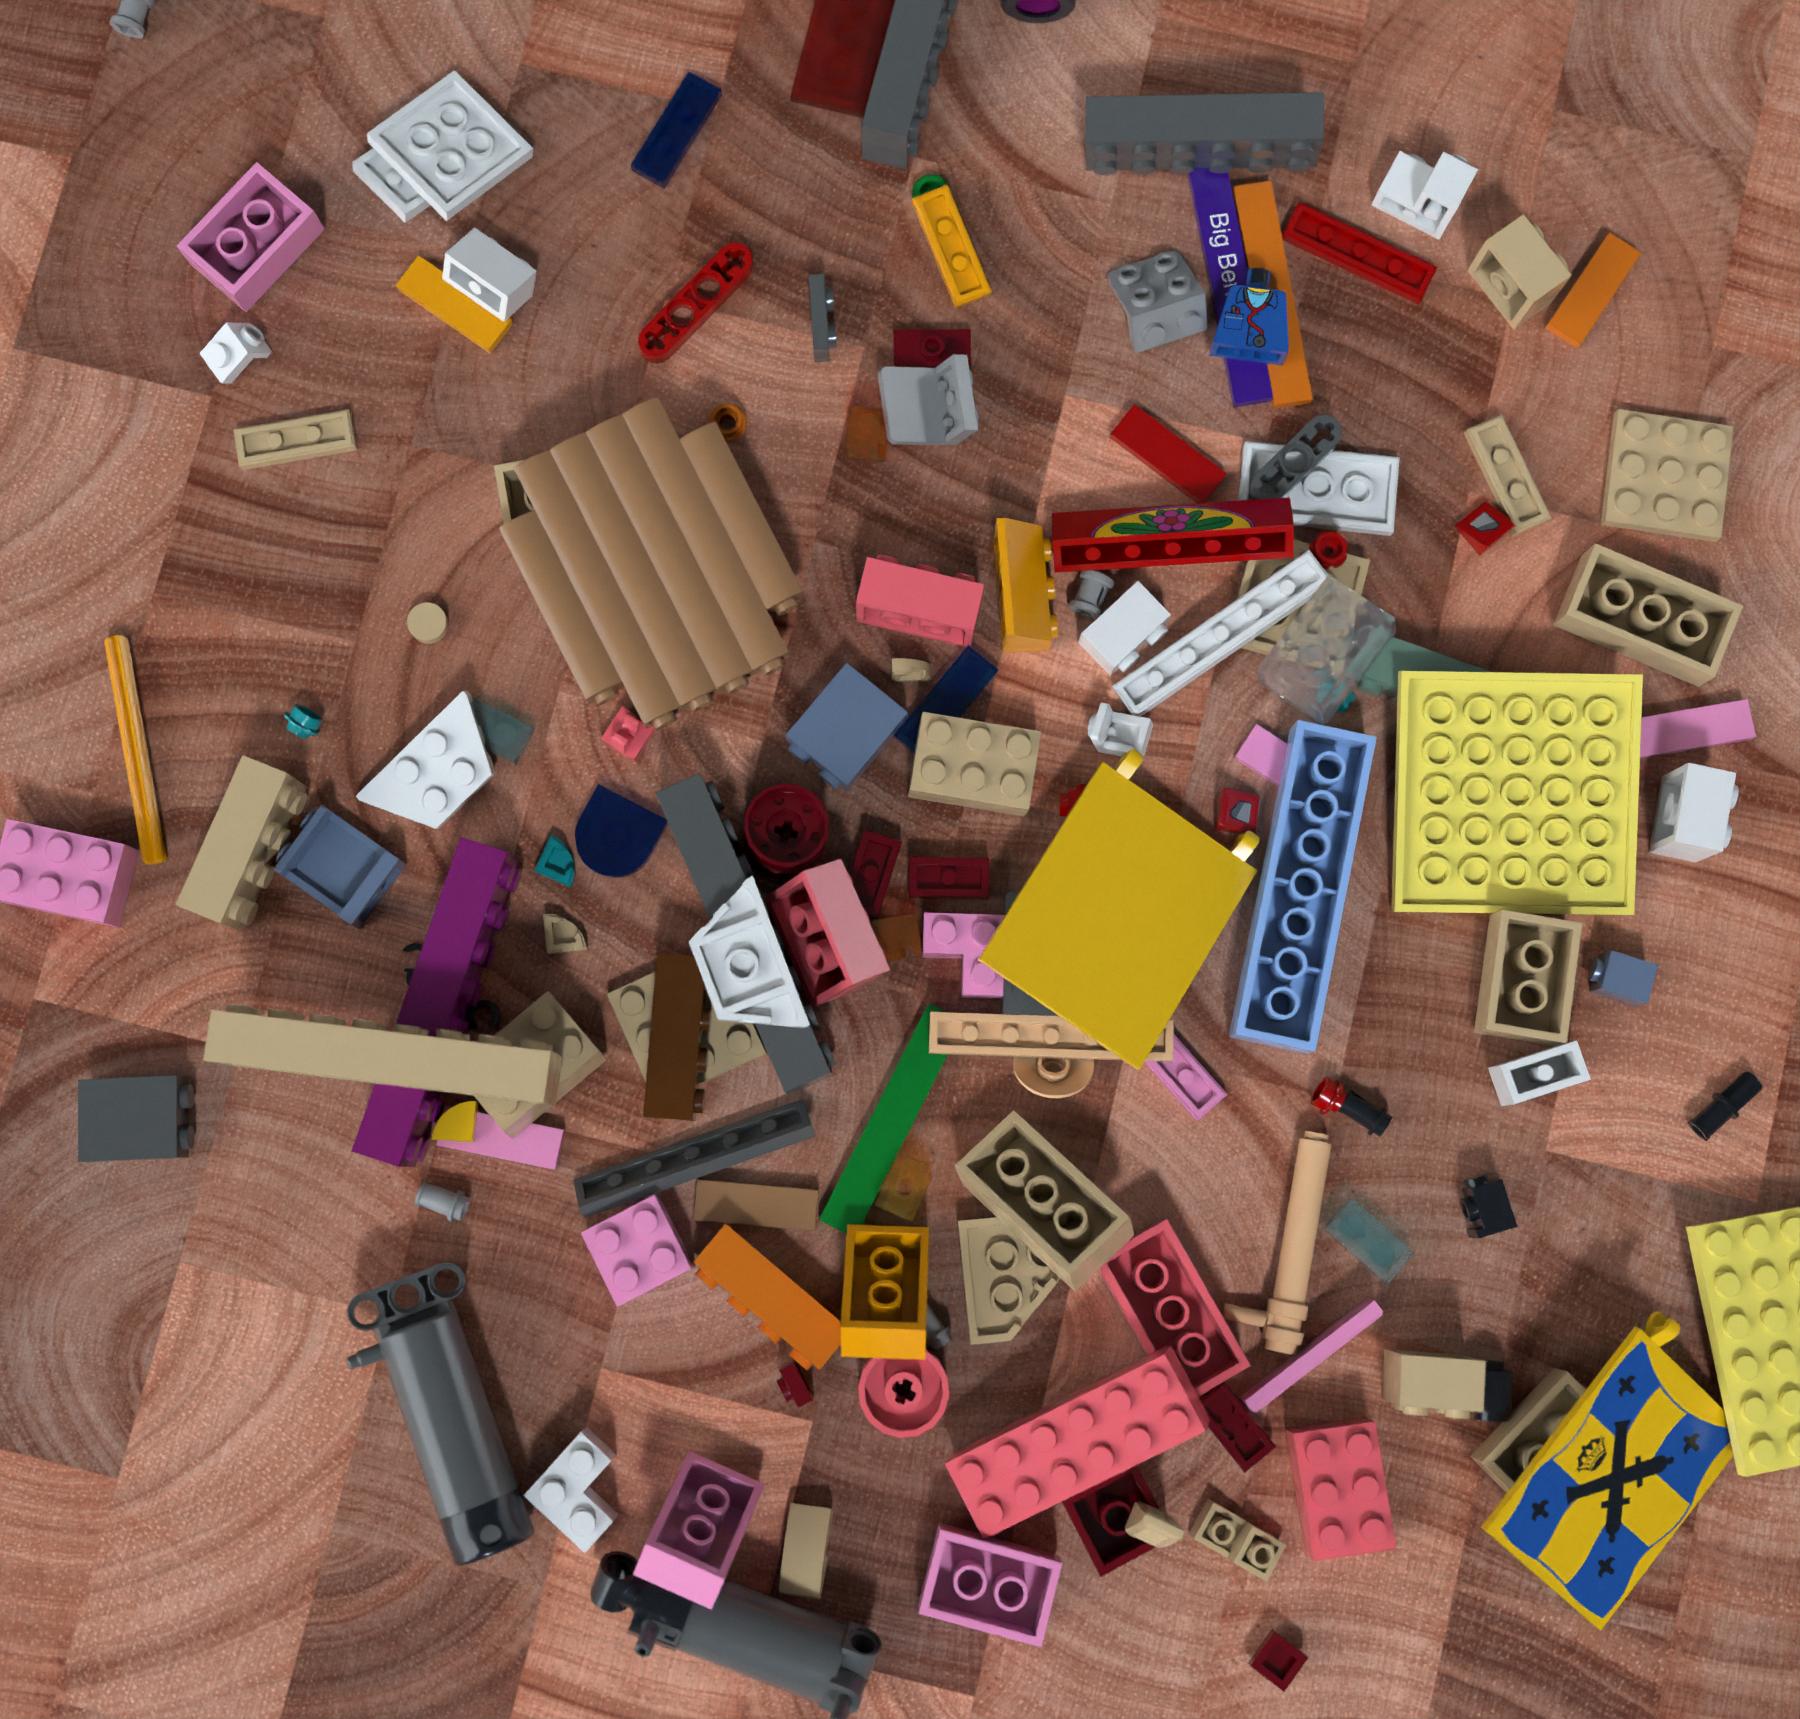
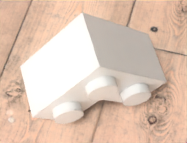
M1399 151L1371 205L1440 239L1478 169L1471 166L1465 158L1458 155H1449L1445 152L1442 153L1435 168L1427 165L1421 157L1414 154L1407 155Z
M588 1427L578 1434L524 1495L584 1553L587 1552L619 1515L589 1487L617 1454Z

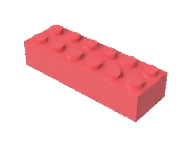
M1170 1344L955 1451L945 1462V1466L984 1540L1205 1432L1210 1418Z

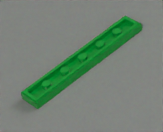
M928 1003L819 1218L820 1221L847 1234V1225L863 1224L948 1055L929 1054L930 1012H947L931 1003Z

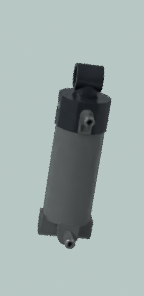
M611 1551L602 1557L591 1588L590 1597L592 1602L603 1611L616 1613L627 1608L632 1609L634 1615L627 1634L638 1638L635 1645L637 1655L648 1657L652 1652L654 1644L674 1652L678 1650L819 1704V1708L831 1712L830 1719H848V1715L856 1712L860 1707L868 1678L882 1649L880 1637L871 1629L851 1621L848 1625L728 1579L724 1580L711 1610L633 1575L638 1561L634 1556L626 1552Z

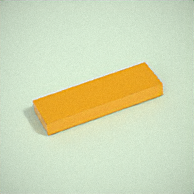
M948 184L912 198L911 203L955 309L991 295L992 290Z
M418 255L397 282V289L491 354L513 326L512 320L508 318L503 322L443 280V272Z

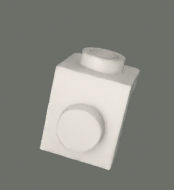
M226 322L200 352V355L221 384H232L253 358H267L272 351L264 341L262 332L251 323Z
M1101 702L1097 714H1093L1090 718L1088 736L1100 753L1121 757L1133 748L1144 757L1153 729V722L1149 718L1113 712L1109 704Z

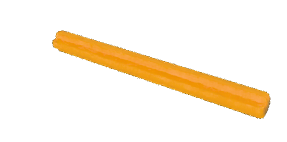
M124 635L107 637L104 644L142 861L147 865H157L165 862L167 857L129 641Z

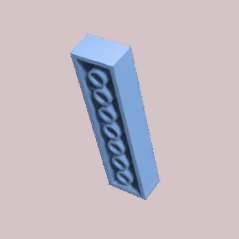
M1297 720L1290 728L1228 1037L1304 1054L1316 1052L1377 739L1376 736Z

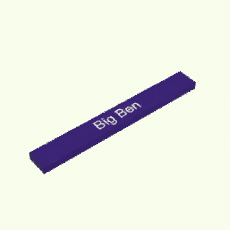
M1194 168V171L1187 173L1218 327L1231 285L1246 286L1248 269L1229 174L1213 173L1209 168ZM1223 358L1233 408L1272 401L1273 394L1266 363Z

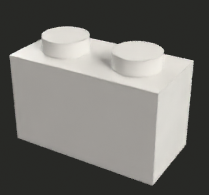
M474 227L445 253L442 279L505 322L532 297L537 271L525 260L516 257L499 245L496 240L486 236Z
M1137 581L1081 633L1078 643L1110 676L1118 668L1124 673L1140 658L1137 651L1146 642L1153 646L1168 632L1169 629L1165 625L1171 614Z
M1577 1041L1556 1045L1488 1067L1501 1106L1514 1105L1591 1080Z

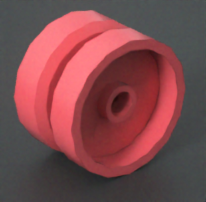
M926 1348L925 1360L869 1358L863 1365L858 1384L860 1407L867 1420L882 1433L898 1438L919 1436L933 1428L945 1413L949 1399L948 1377L938 1357ZM903 1380L910 1382V1393L907 1395L898 1394L895 1389L898 1382L902 1384Z

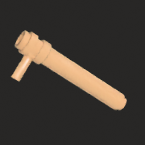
M1305 1131L1304 1138L1299 1139L1273 1298L1268 1299L1267 1310L1263 1311L1225 1303L1224 1320L1263 1327L1262 1338L1266 1339L1264 1349L1296 1355L1298 1345L1302 1346L1304 1333H1300L1302 1320L1306 1321L1308 1306L1305 1305L1331 1150V1144L1328 1143L1329 1135Z

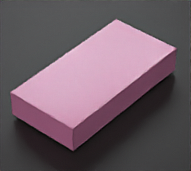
M1256 724L1234 759L1276 786H1279L1287 743Z

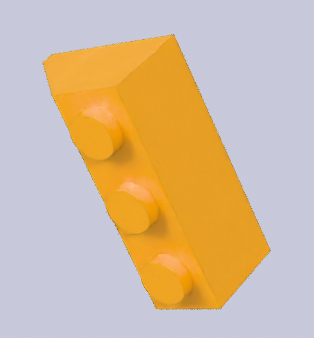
M997 518L993 545L1002 652L1017 653L1050 650L1052 638H1058L1057 615H1050L1049 600L1055 599L1053 576H1046L1045 562L1051 561L1052 558L1050 538H1043L1041 525L1009 518Z

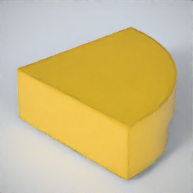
M478 1101L463 1102L447 1110L436 1123L432 1140L475 1142Z

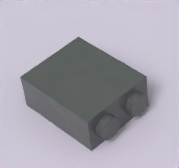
M168 1075L78 1080V1162L189 1158V1149H192L194 1146L195 1136L193 1126L189 1125V1108H192L194 1104V1089L192 1084H188V1077Z

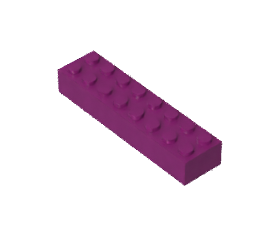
M460 837L396 1024L421 1027V1029L429 1030L428 1036L436 1037L437 1029L468 1034L470 1023L465 1021L469 1011L468 1006L476 1007L483 989V984L478 983L483 968L488 969L492 964L496 951V946L492 945L496 930H502L505 926L509 913V908L505 907L509 892L514 893L517 890L522 875V870L518 869L519 862L507 851ZM375 1083L352 1152L398 1167H415L417 1161L422 1162L427 1154L430 1138H427L426 1134L430 1122L436 1123L443 1107V1099L439 1098L441 1091Z

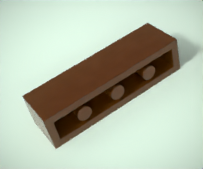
M657 953L643 1117L696 1122V1113H703L705 1089H700L698 1086L700 1072H707L709 1049L702 1048L703 1031L710 1032L712 1007H705L707 989L694 955Z

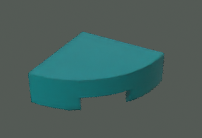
M551 835L534 871L572 889L576 875L574 859L569 849L559 839Z

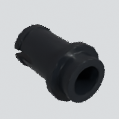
M1352 1089L1338 1110L1339 1113H1343L1368 1129L1367 1134L1370 1136L1374 1133L1380 1137L1393 1118L1386 1113L1388 1111L1386 1107H1383L1381 1110L1356 1094Z

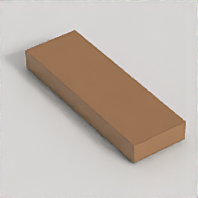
M697 1179L693 1220L815 1231L819 1190Z

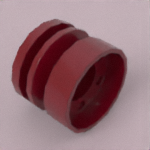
M781 783L765 788L753 798L745 813L744 846L750 861L759 871L773 878L792 879L801 872L814 868L825 851L828 838L829 818L824 804L812 791L798 784ZM784 828L791 829V836L793 837L789 838L787 843L780 842L779 834H782Z

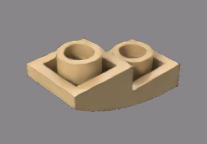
M1209 1498L1188 1534L1194 1540L1223 1555L1234 1564L1266 1582L1287 1546L1284 1542Z
M791 1503L780 1574L779 1593L781 1595L821 1600L828 1561L826 1551L833 1517L831 1508Z

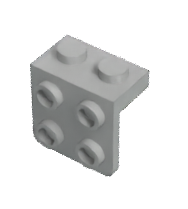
M1178 251L1163 252L1157 256L1124 265L1107 274L1108 283L1127 314L1130 345L1135 353L1208 330L1205 292Z
M953 354L936 368L886 366L878 372L886 436L891 444L957 445L978 431L979 414L974 404L972 391L973 375L969 369L967 355Z

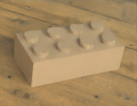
M1595 543L1581 556L1553 626L1700 687L1715 678L1743 605Z
M242 755L175 905L243 932L245 925L249 926L257 914L258 903H256L261 889H266L273 878L274 867L272 864L278 851L280 852L289 842L291 830L288 828L294 815H299L305 806L307 794L304 792L307 786L284 771Z
M1014 1110L955 1165L961 1183L1074 1292L1087 1282L1134 1236L1130 1217Z

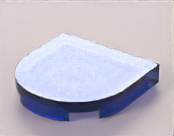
M598 784L575 829L576 848L582 861L593 872L609 878L627 877L639 871L649 861L668 826V821Z

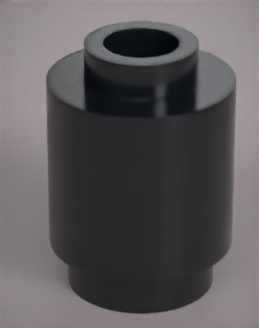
M1485 1360L1484 1412H1474V1419L1507 1422L1508 1412L1512 1411L1513 1371L1504 1369V1362Z

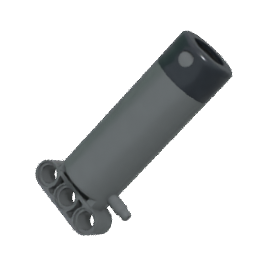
M446 1262L363 1292L351 1300L347 1309V1316L351 1325L362 1331L373 1330L378 1344L357 1351L356 1354L347 1358V1363L350 1369H355L384 1360L453 1561L457 1566H464L512 1548L531 1538L535 1531L453 1299L458 1297L464 1289L465 1275L459 1266ZM443 1270L453 1271L459 1280L456 1290L448 1294L439 1292L434 1285L436 1275ZM403 1285H411L419 1292L417 1304L409 1309L400 1308L395 1303V1293ZM364 1300L374 1301L379 1308L378 1317L371 1324H361L355 1318V1308Z

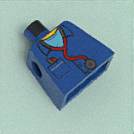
M1262 268L1249 269L1247 271L1246 286L1231 285L1209 356L1283 365L1289 349L1287 300L1285 292L1269 289L1270 271Z

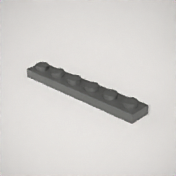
M801 1099L574 1179L578 1207L583 1218L815 1137L805 1102Z

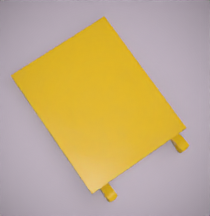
M1132 748L1128 753L1126 752L1121 756L1115 770L1104 762L1099 764L978 960L1129 1065L1139 1070L1258 870L1245 861L1260 840L1256 834L1248 830L1244 834L1237 836L1229 851L1131 782L1129 779L1144 759L1140 752Z

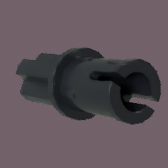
M1743 1072L1723 1092L1712 1095L1713 1101L1694 1119L1688 1122L1689 1127L1704 1141L1709 1140L1710 1136L1729 1119H1737L1739 1117L1738 1111L1762 1090L1763 1086L1759 1079L1749 1072Z

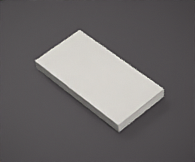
M1251 441L1244 442L1238 501L1252 500L1249 487L1255 474L1285 445ZM1333 450L1284 497H1290L1294 526L1391 536L1394 532L1400 457ZM1294 451L1285 455V463L1290 469L1298 471L1306 467V459L1301 453ZM1278 472L1267 484L1261 480L1263 484L1260 489L1261 493L1265 495L1267 492H1272L1276 495L1274 489L1283 476Z

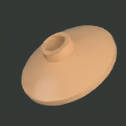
M1014 1057L1013 1069L1018 1081L1032 1093L1047 1098H1065L1079 1093L1089 1084L1094 1072V1060Z

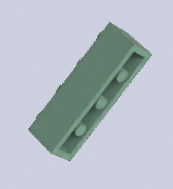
M1371 629L1362 641L1349 682L1357 684V689L1363 693L1373 696H1380L1383 693L1396 698L1395 703H1397L1398 671H1491Z

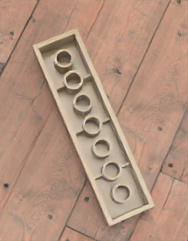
M228 1003L226 1004L225 1011L211 1010L203 1061L229 1066L556 1106L563 1056L552 1052L553 1045H548L545 1042L521 1040L520 1047L511 1046L512 1040L479 1034L478 1042L469 1041L470 1035L437 1029L436 1037L428 1036L429 1030L395 1024L394 1032L387 1031L388 1025L378 1024L379 1022L353 1019L352 1027L345 1026L346 1020L337 1019V1017L311 1014L309 1022L304 1021L305 1015L296 1014L292 1011L268 1009V1016H263L264 1010Z

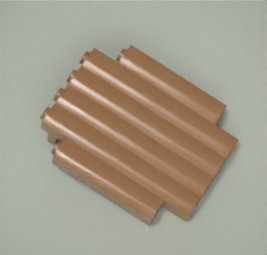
M657 396L632 407L618 416L597 424L586 432L568 438L553 448L536 454L513 467L535 510L514 518L499 527V530L588 704L595 701L598 705L610 702L620 695L618 690L625 687L646 729L654 725L655 729L659 730L677 721L675 714L689 707L692 712L698 711L713 702L711 696L725 689L728 694L734 693L749 684L747 678L761 671L764 676H767L785 666L783 660L789 658V652L769 614L776 611L777 615L780 616L799 606L797 600L803 598V591L716 421L699 427L679 439Z

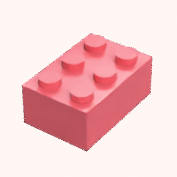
M877 555L876 559L867 557L856 599L857 622L971 648L985 584L977 583L978 579L968 574L956 573L954 577L938 574L939 570L925 564H917L915 568L900 565L898 559L887 555Z
M842 859L805 870L764 898L812 1008L848 995L890 971L885 952L877 941L869 923V916L862 907L854 889L852 878L846 871Z
M1359 1417L1285 1428L1305 1554L1313 1561L1397 1549L1376 1422L1367 1417Z

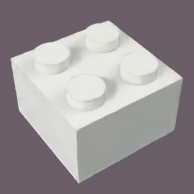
M1687 763L1662 776L1649 853L1698 862L1723 852V848L1728 846L1732 834V826L1728 824L1730 809L1734 808L1739 793L1738 786L1734 785L1736 773Z

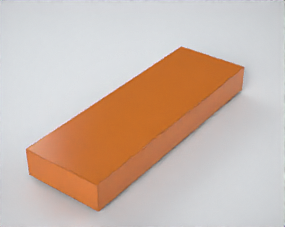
M1609 232L1545 329L1578 349L1641 255V252Z

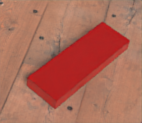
M1135 404L1110 434V439L1195 503H1206L1227 475V473Z

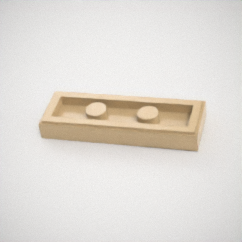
M349 409L233 429L238 464L242 470L358 450L353 417Z
M1499 415L1468 428L1464 432V436L1500 511L1515 524V527L1511 530L1512 536L1514 537L1547 523L1552 517L1503 416Z

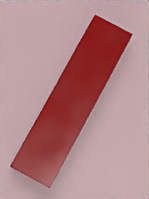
M1298 202L1282 234L1283 241L1418 305L1423 299L1438 268L1301 202Z

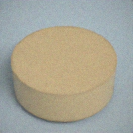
M424 602L416 605L409 612L407 627L416 640L425 644H432L440 641L446 635L449 621L445 612L438 605Z

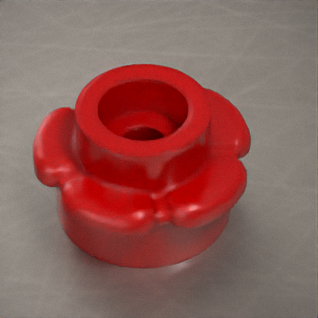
M1324 531L1318 534L1317 539L1311 541L1309 550L1323 569H1329L1332 566L1338 568L1347 559L1348 544L1339 533ZM1325 548H1331L1332 553L1327 554L1325 552Z
M1328 1076L1320 1081L1310 1102L1313 1106L1320 1109L1319 1114L1325 1115L1329 1110L1336 1113L1340 1109L1347 1095V1092L1342 1090L1343 1081H1334Z

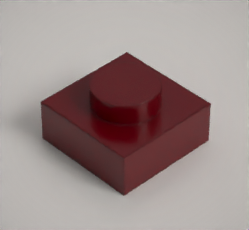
M794 1360L781 1367L779 1371L782 1378L778 1379L777 1383L787 1403L794 1400L799 1408L813 1401L814 1396L798 1363Z
M1271 1629L1248 1664L1285 1692L1309 1657Z

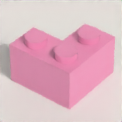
M924 912L922 957L962 959L961 998L1002 999L1004 978L981 963L978 958L1005 915Z

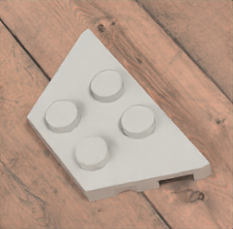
M467 690L462 691L356 795L358 800L435 829L443 826L496 774L491 757L486 752L484 746L485 738L481 725L478 726L471 705V702H473L471 694Z
M753 876L749 877L726 904L724 903L714 913L713 918L689 941L718 1020L807 1028L810 1026L764 903Z

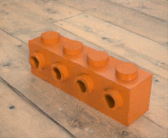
M726 1223L693 1261L699 1267L695 1275L712 1290L718 1284L730 1294L726 1302L744 1317L749 1311L762 1321L757 1328L775 1344L782 1338L794 1348L789 1356L807 1371L812 1365L820 1370L841 1345V1321Z

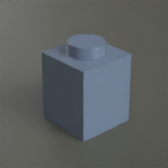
M1613 950L1599 955V958H1594L1590 966L1588 980L1592 981L1589 992L1632 1006L1648 1004L1658 965Z

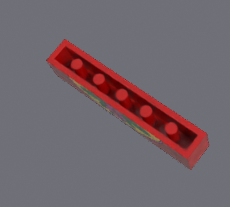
M1290 497L1052 513L1054 571L1058 573L1294 558V523Z

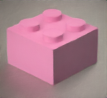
M659 1194L653 1195L581 1232L617 1307L695 1268Z

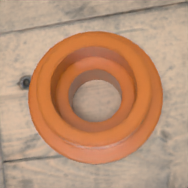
M731 403L716 406L708 417V424L716 421L726 442L738 440L742 437L747 427V420L743 410ZM725 419H731L735 424L731 429H723L720 426L721 422Z

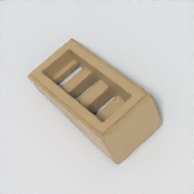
M1141 1501L1135 1502L1125 1526L1126 1533L1157 1548H1164L1181 1540L1185 1532L1174 1516Z

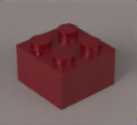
M1138 1465L1062 1501L1100 1577L1156 1548L1129 1535L1125 1531V1526L1135 1502L1141 1501L1161 1510Z

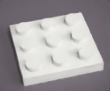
M455 70L367 133L368 143L446 221L533 157V148Z

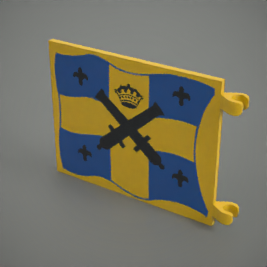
M1659 1311L1653 1312L1650 1315L1645 1332L1636 1326L1631 1330L1481 1526L1483 1530L1600 1631L1734 1456L1724 1410L1660 1348V1346L1671 1341L1679 1334L1680 1325L1673 1318L1667 1319Z

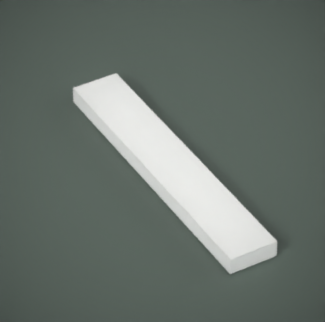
M1308 550L1112 687L1133 716L1141 717L1333 584L1332 579L1311 551Z

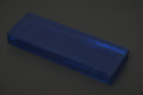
M688 72L630 165L632 172L665 189L722 97V90Z
M968 645L896 732L894 738L914 754L922 712L961 718L995 677L999 669Z

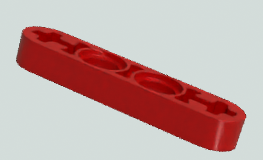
M735 242L724 246L641 330L638 344L645 360L656 364L667 361L750 277L753 271V259L748 247ZM732 257L737 260L742 257L743 267L740 269L738 266H733L727 272V279L730 282L726 283L722 275L730 267L728 258ZM706 281L716 282L720 286L718 295L714 298L702 297L698 292L702 283ZM679 308H688L693 312L694 316L689 324L682 326L673 322V313ZM666 323L670 331L677 336L673 337L669 331L662 339L663 349L660 350L654 347L649 350L648 340L650 338L659 340L666 333L662 325Z

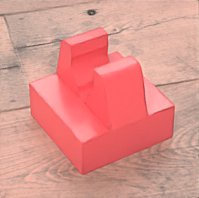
M621 707L602 736L601 741L636 762L656 732L654 726L646 729L639 716Z

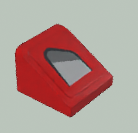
M1484 502L1454 527L1480 556L1515 527V524L1487 502Z
M1223 788L1219 796L1215 830L1244 834L1249 830L1255 834L1260 796L1231 788Z

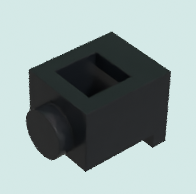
M1482 1174L1463 1180L1465 1187L1461 1189L1464 1198L1460 1199V1205L1467 1222H1472L1474 1228L1467 1230L1469 1238L1479 1239L1518 1227L1502 1179L1489 1180L1487 1174Z

